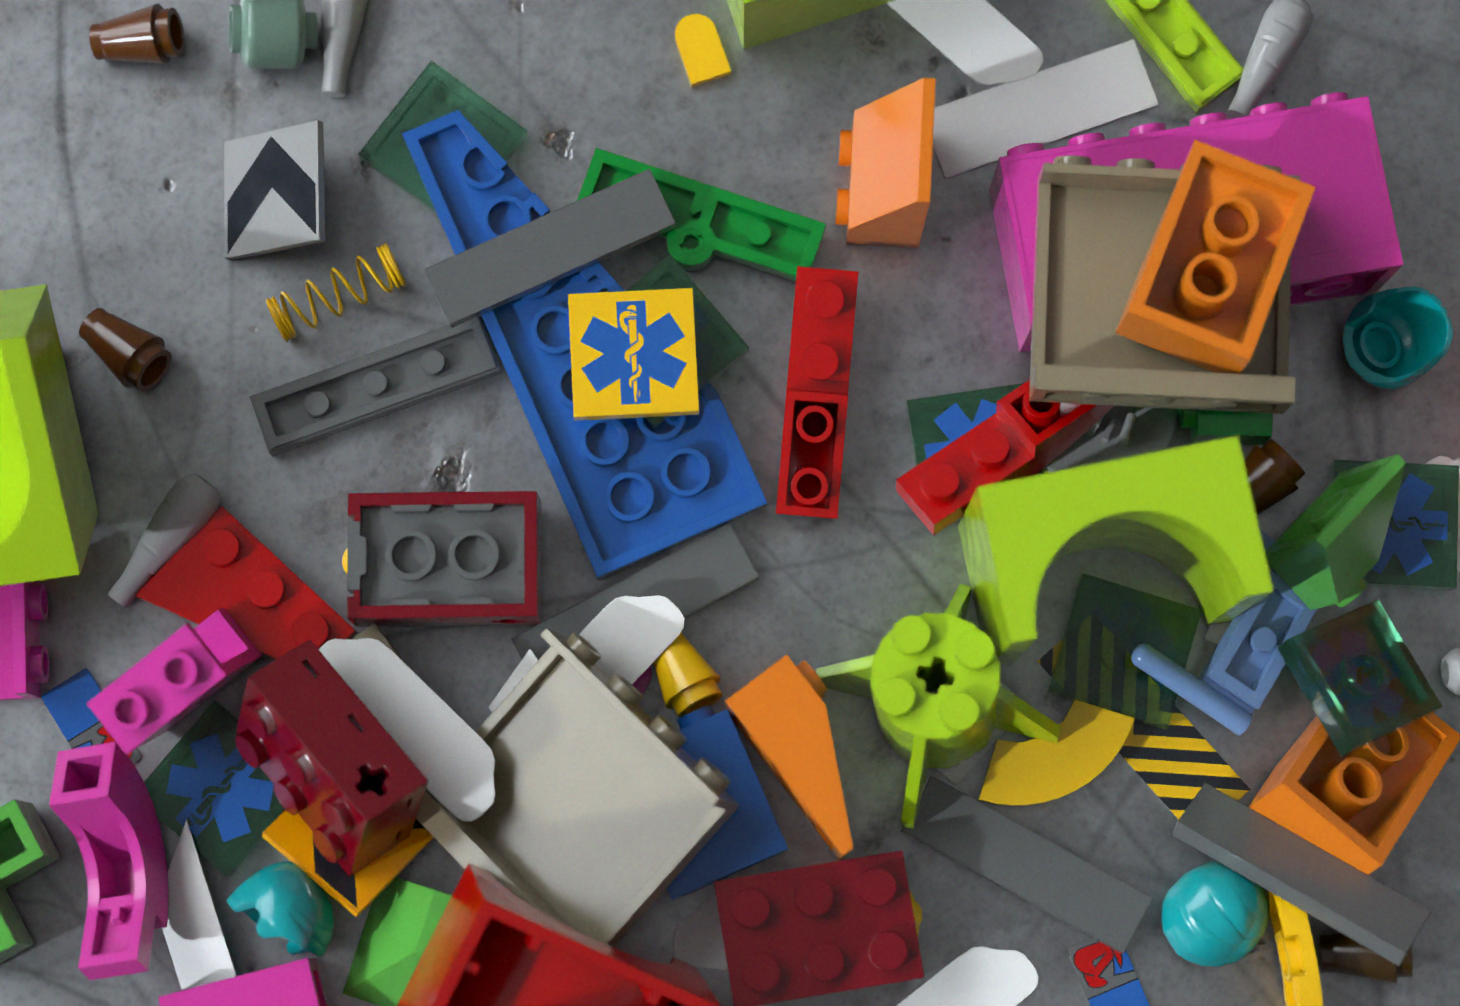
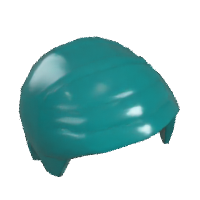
M1416 286L1387 289L1366 296L1353 308L1344 327L1342 341L1348 365L1364 382L1377 388L1394 390L1407 387L1432 369L1451 347L1450 344L1452 343L1454 333L1452 332L1453 326L1450 317L1447 316L1446 308L1442 307L1441 301L1434 294H1430L1429 291Z
M1212 860L1185 873L1168 890L1162 902L1161 919L1163 933L1176 954L1187 961L1201 966L1213 967L1234 963L1249 954L1264 934L1268 926V902L1261 886L1220 862Z
M277 862L262 868L243 882L227 898L229 906L236 913L242 911L257 924L256 930L260 937H283L289 940L286 948L287 952L292 956L309 951L319 957H323L326 953L334 929L332 904L328 901L324 889L292 862Z

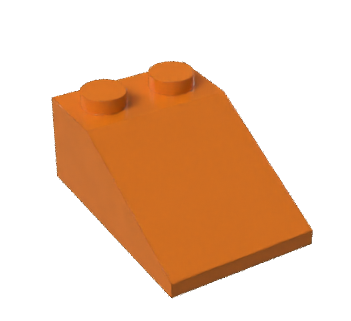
M921 78L854 110L852 130H840L838 166L850 167L849 189L837 188L835 225L847 226L846 244L919 248L930 205L936 78Z
M1194 140L1139 270L1115 333L1214 373L1240 374L1251 360L1316 187Z
M785 655L725 701L726 709H728L733 722L836 858L840 860L853 849V843L827 708L821 700L825 697L824 692L827 691V688L805 660L796 666L789 656Z
M1360 667L1355 669L1353 675L1354 686L1348 689L1353 691L1359 689L1360 672L1366 669ZM1374 667L1362 673L1361 679L1362 681L1380 674L1377 667ZM1383 671V677L1379 678L1376 676L1370 680L1383 682L1389 676ZM1352 680L1340 685V690L1351 686ZM1395 680L1381 685V687L1402 701L1392 722L1370 707L1372 732L1346 728L1344 703L1326 711L1321 709L1276 765L1249 805V808L1367 875L1383 865L1460 741V734ZM1338 689L1332 697L1338 696Z

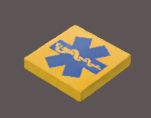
M693 288L568 294L574 421L699 415Z

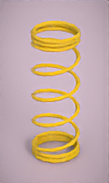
M384 243L380 247L377 246L376 251L385 269L389 288L382 282L363 257L358 255L356 257V267L364 301L341 272L336 268H331V280L339 313L332 307L319 288L308 279H306L305 287L312 312L313 324L305 317L286 292L281 291L280 293L283 312L275 296L266 298L267 307L284 341L288 342V340L296 338V332L288 314L285 298L305 324L313 329L317 327V314L310 286L334 315L342 316L343 307L335 273L359 303L367 304L368 295L360 261L384 291L392 292V280L398 289H401V286L406 287L405 279L388 244Z

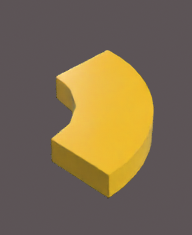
M1075 699L1059 724L1061 728L1057 743L1037 738L1025 742L996 740L978 801L1003 806H1029L1049 802L1078 790L1098 776L1112 762L1126 741L1135 718Z
M1267 890L1268 917L1274 933L1281 965L1286 1006H1323L1318 964L1307 914Z

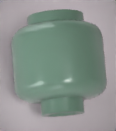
M240 0L239 4H231L229 8L228 32L230 52L239 53L243 64L251 69H295L303 62L305 49H316L317 14L316 12H306L303 0Z

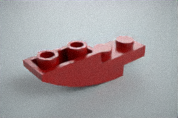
M797 266L776 514L838 519L859 271Z
M1028 380L997 401L996 413L897 478L896 491L934 536L964 515L977 487L1036 475L1085 434L1114 405L1029 401L1030 380Z

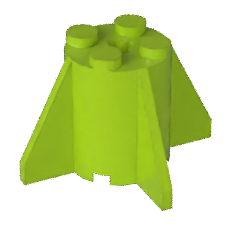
M959 584L944 614L924 613L918 616L909 615L901 618L895 623L893 629L883 637L875 655L820 667L816 670V674L826 688L873 699L875 718L884 739L900 758L910 762L901 818L902 827L914 829L928 768L947 769L960 764V761L969 759L988 744L995 728L1054 743L1058 742L1060 725L1000 685V664L995 654L992 640L974 624L965 620L972 594V586ZM939 690L938 694L927 693L929 691Z

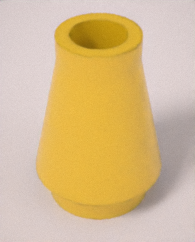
M682 632L653 662L667 709H674L678 718L702 707L713 706L721 699L723 694L717 685L721 677Z

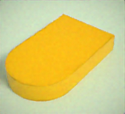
M690 14L682 18L675 29V42L691 87L693 88L731 75L728 60L712 20L702 14Z

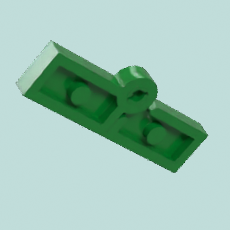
M599 148L595 149L577 201L650 169L675 221V229L663 233L659 237L667 239L669 257L681 269L689 271L702 269L716 255L796 282L797 266L813 267L826 230V223Z

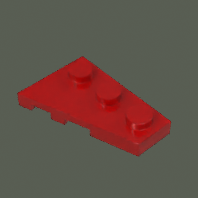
M222 506L136 595V597L163 608L197 625L215 611L224 607L257 650L275 660L309 639L319 650L329 640H352L358 634L349 623Z

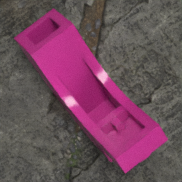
M117 742L58 751L49 806L71 830L78 843L85 865L88 885V905L78 969L89 980L148 972L154 929L167 927L169 904L165 848L158 817L148 789L137 768Z

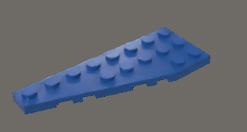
M459 110L402 133L455 255L551 213L544 202L535 193L530 191L508 167L507 162ZM596 263L481 315L598 580L767 506L766 498L718 391L698 372L699 415L574 421L568 294L625 291L600 263Z

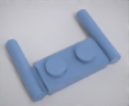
M1260 530L1265 552L1276 540ZM1268 563L1273 592L1232 620L1200 674L1201 679L1146 643L1138 645L1133 650L1131 656L1132 663L1238 736L1243 734L1249 727L1254 710L1259 709L1317 611V609L1310 610Z

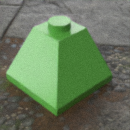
M1399 454L1339 473L1265 551L1267 563L1310 610L1335 604L1339 608L1344 607L1357 598L1366 588L1367 582L1363 577L1379 561L1406 462Z
M396 877L371 903L342 994L379 1006H397L452 895Z

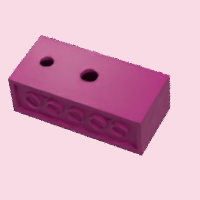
M1336 92L1314 98L1310 102L1311 106L1288 109L1286 103L1276 102L1258 106L1250 111V116L1227 119L1225 113L1216 112L1195 117L1189 121L1190 126L1166 130L1164 123H1148L1132 128L1128 132L1129 136L1105 140L1103 133H1088L1068 140V146L1044 150L1042 143H1027L1009 149L1007 156L999 157L989 193L1019 352L1031 350L1037 179L1043 163H1053L1054 158L1065 155L1088 157L1092 160V165L1117 166V162L1120 160L1138 158L1155 162V168L1180 169V166L1186 161L1194 140H1198L1259 165L1280 167L1284 175H1299L1300 181L1316 188L1291 252L1290 307L1377 293L1404 264L1369 97L1348 99L1347 93Z

